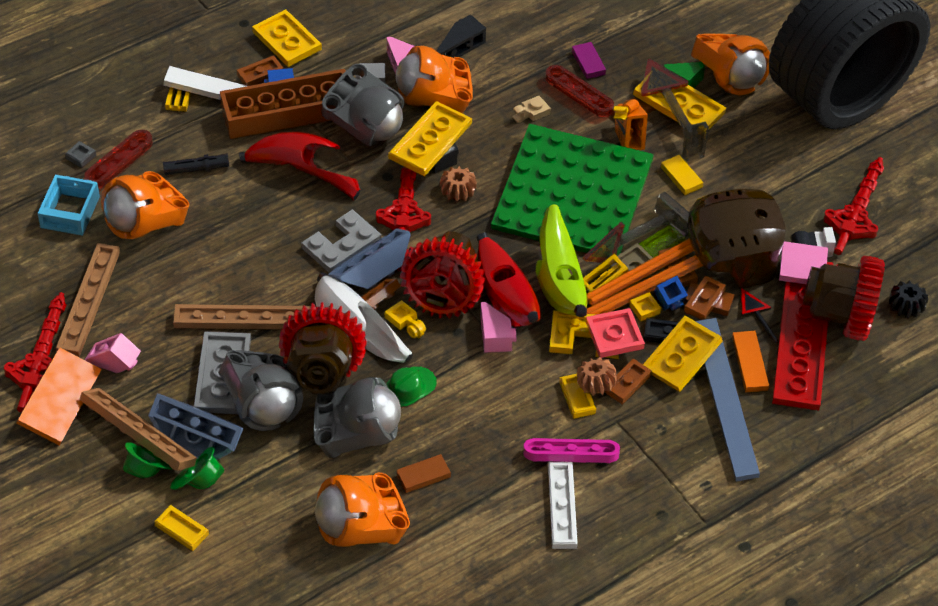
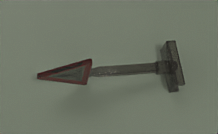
M648 59L641 96L662 93L684 131L682 158L685 162L689 161V156L698 154L700 158H704L709 126L706 121L691 125L671 91L688 86V81L655 61Z
M666 192L658 195L654 211L659 215L658 217L624 234L622 233L625 224L620 222L585 254L583 259L586 262L603 263L613 254H617L619 246L662 225L670 224L679 233L686 236L688 235L689 211Z

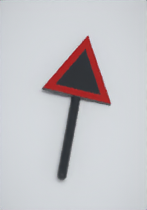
M741 288L742 316L755 313L774 343H778L777 337L759 313L772 307Z

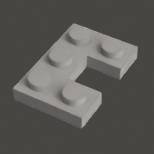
M352 209L336 220V227L346 236L332 244L318 231L301 242L302 249L330 273L381 239V234Z

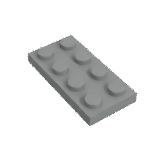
M204 332L194 407L208 413L237 414L231 393L218 371L228 351H250L251 333Z

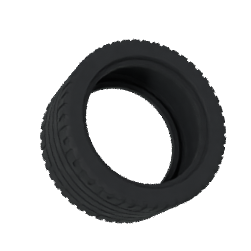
M800 0V3L794 7L793 12H790L787 20L782 24V28L779 29L778 36L775 37L774 44L772 45V51L769 55L771 79L825 128L842 129L853 126L874 114L877 109L883 107V104L887 103L902 88L904 82L909 79V76L912 75L928 44L930 36L929 16L913 0Z

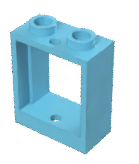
M55 175L37 213L40 228L83 236L100 198L98 183L91 180ZM61 194L86 198L81 213L56 210L55 207Z

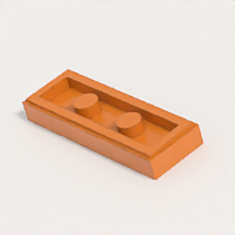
M756 331L733 332L732 340L745 392L768 391L769 383Z

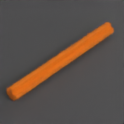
M690 238L587 293V302L593 306L693 252Z
M694 255L587 308V314L598 315L612 312L630 303V300L654 291L657 285L675 276L680 278L704 265Z

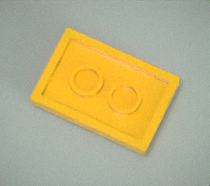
M286 9L252 26L253 33L287 67L322 50V44Z
M684 316L643 365L652 370V376L680 392L723 340L720 335Z

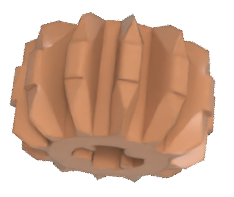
M460 165L457 169L450 167L449 171L443 172L440 179L441 192L443 196H447L448 201L455 199L458 202L459 199H462L466 202L468 197H473L474 191L477 188L474 173L470 172L468 168L461 169Z
M599 357L597 360H593L590 358L589 362L583 361L582 366L577 368V383L585 394L591 392L593 396L596 393L603 395L604 391H611L612 386L616 385V368L610 363L609 359L602 360Z

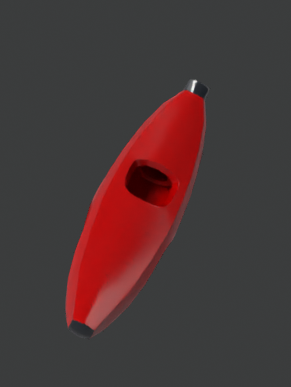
M281 132L264 137L251 145L246 152L239 153L241 162L275 165L290 164L299 171L315 176L335 186L354 201L360 193L357 179L320 169L314 164L313 157L318 148L330 147L340 150L339 145L317 135L302 132Z
M486 232L479 234L476 237L478 241L477 257L478 261H481L479 269H484L482 277L485 278V282L483 285L493 307L510 318L511 326L513 327L528 326L535 321L538 322L540 320V306L524 273L509 254L488 237Z

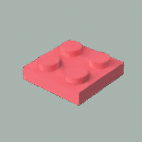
M631 308L586 317V325L599 357L603 358L644 349L645 343Z

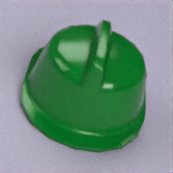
M406 367L396 370L386 385L396 395L400 406L404 407L430 394L435 389L437 380L434 373L427 368Z
M125 443V449L128 453L123 470L126 473L138 478H149L154 476L161 468L172 469L169 464L154 456L147 448L135 443Z
M207 448L196 459L195 466L186 468L179 473L172 481L170 488L177 490L186 484L197 489H205L212 486L224 473L223 466L213 456L214 448Z

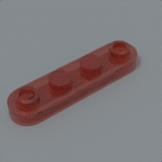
M551 65L546 69L545 79L550 85L595 115L608 117L613 113V100L560 65Z
M147 130L133 132L85 172V180L97 182L98 188L105 186L151 148L153 144L151 133Z

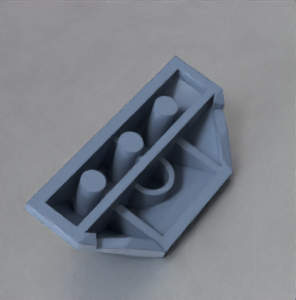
M402 229L393 230L387 236L382 237L335 268L328 275L339 281L366 289L377 286L378 281L393 275L395 270L402 266L411 236L410 232Z
M157 393L148 415L156 429L197 458L209 447L214 448L213 456L216 460L234 452L243 431L242 427L228 420Z

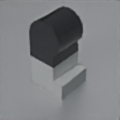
M832 227L823 228V232L808 233L806 231H797L790 237L792 243L827 247V257L833 256L836 241Z

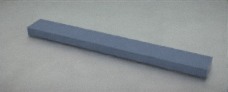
M716 318L695 321L721 336ZM722 342L704 363L724 441L735 481L759 478L758 465Z

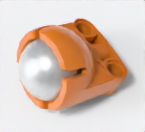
M698 34L696 36L691 56L700 60L713 71L716 82L727 93L740 96L750 94L755 90L754 86L756 84L761 85L769 74L770 52L767 46L758 38L736 34Z
M414 46L397 67L396 83L398 85V93L401 94L408 105L431 107L437 101L463 114L472 100L471 73L468 63L463 58L441 55L427 46Z
M146 171L143 175L139 176L123 175L115 177L105 185L101 197V207L105 214L107 226L115 235L123 239L140 238L150 231L172 225L181 226L185 221L189 208L188 200L167 180L152 171Z
M378 472L374 475L365 476L336 475L327 478L321 484L317 495L315 516L320 532L329 544L338 547L385 542L397 544L410 525L407 511L392 479L385 473Z

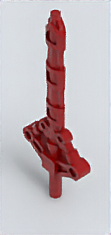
M878 157L869 164L867 169L869 172L863 178L859 186L860 190L855 195L851 205H845L844 209L841 210L827 209L825 211L824 222L832 227L840 237L834 248L836 255L842 254L848 240L872 239L877 236L878 226L873 224L868 218L866 208L870 201V195L877 186L878 182L876 180L878 175H881L884 170L882 157Z
M404 167L401 169L400 179L402 182L399 188L398 199L393 200L390 207L388 206L385 209H378L376 211V222L392 230L402 229L411 232L429 226L431 224V214L426 211L424 212L417 206V202L413 200V184L416 180V172Z
M62 292L50 302L48 308L50 312L48 317L44 319L41 328L42 332L35 344L33 354L28 353L25 359L15 363L8 362L4 365V375L22 389V394L16 408L18 412H23L32 392L34 393L43 375H39L40 372L46 371L52 361L48 356L53 345L54 335L57 334L60 325V315L66 308L65 294ZM25 366L29 369V372H24L21 369Z

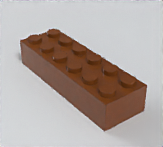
M345 69L220 91L221 110L229 138L233 139L330 121L322 116V100L329 89L345 72ZM328 105V106H327V108H329V109H335V108H336V107L333 106V105Z

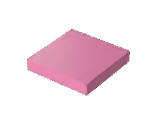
M784 242L781 253L779 280L807 284L811 266L820 268L822 265L827 264L828 248Z

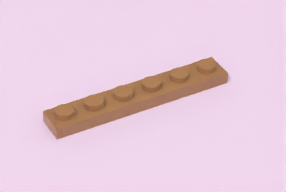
M97 243L56 346V351L60 347L80 357L119 257V246Z
M175 304L173 323L174 328L282 329L288 316H294L296 309L302 311L303 306Z
M96 388L81 393L80 401L86 404L89 409L97 412L107 422L118 427L122 433L129 435L139 445L151 451L154 456L169 464L172 469L179 471L195 466L197 457L102 389Z

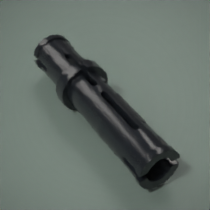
M228 153L208 156L207 154L199 158L163 162L165 176L202 170L209 172L210 169L230 167Z

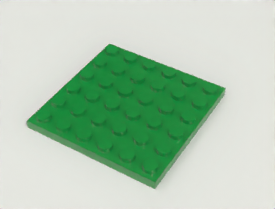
M529 124L493 217L491 229L540 241V228L546 210L549 206L556 204L559 207L576 251L588 253L614 227L622 222L613 254L618 256L622 253L654 154ZM615 233L607 237L594 251L603 246L611 250ZM602 249L600 253L592 255L609 256L610 250Z

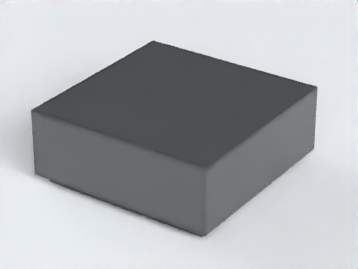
M80 141L65 153L67 160L81 168L96 156V150Z

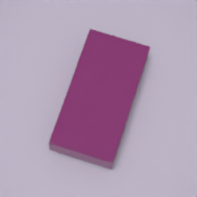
M592 42L572 46V53L586 79L606 75V68Z

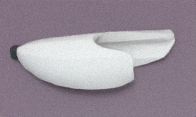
M323 272L319 274L315 291L317 307H320L323 302L324 307H329L333 303V309L336 310L342 306L343 313L350 310V318L357 316V323H362V330L366 334V349L376 356L403 363L412 359V352L364 299L342 281Z

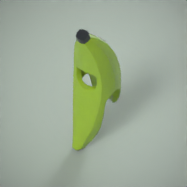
M553 204L547 208L540 228L542 260H538L536 263V276L546 299L552 307L565 314L584 317L587 315V293L582 272L559 207Z

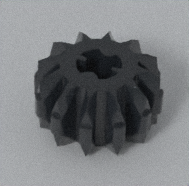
M910 280L906 284L900 281L899 284L894 285L889 296L891 311H898V316L904 314L907 319L911 315L917 318L920 313L925 311L928 303L926 288H919V282L912 284Z

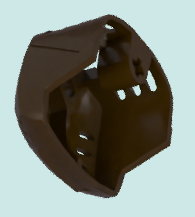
M733 189L714 192L697 199L691 207L688 216V234L691 245L700 262L709 271L730 272L739 289L765 284L774 279L780 252L783 249L786 229L779 206L775 199L767 192L758 189Z

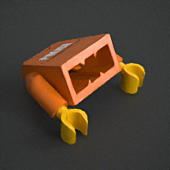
M635 99L626 100L623 104L614 106L615 132L621 146L635 150H645L648 119L646 111Z

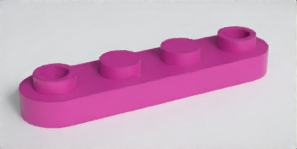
M532 438L525 441L523 454L525 458L533 462L611 463L618 460L620 446L612 440Z

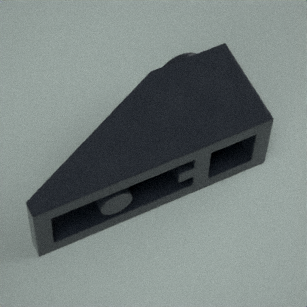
M470 14L454 23L436 51L441 55L453 58L461 57L486 43V27Z

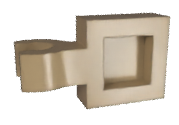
M536 96L522 102V105L514 107L513 110L516 115H513L512 118L517 123L527 118L535 121L550 115L551 108L540 96Z

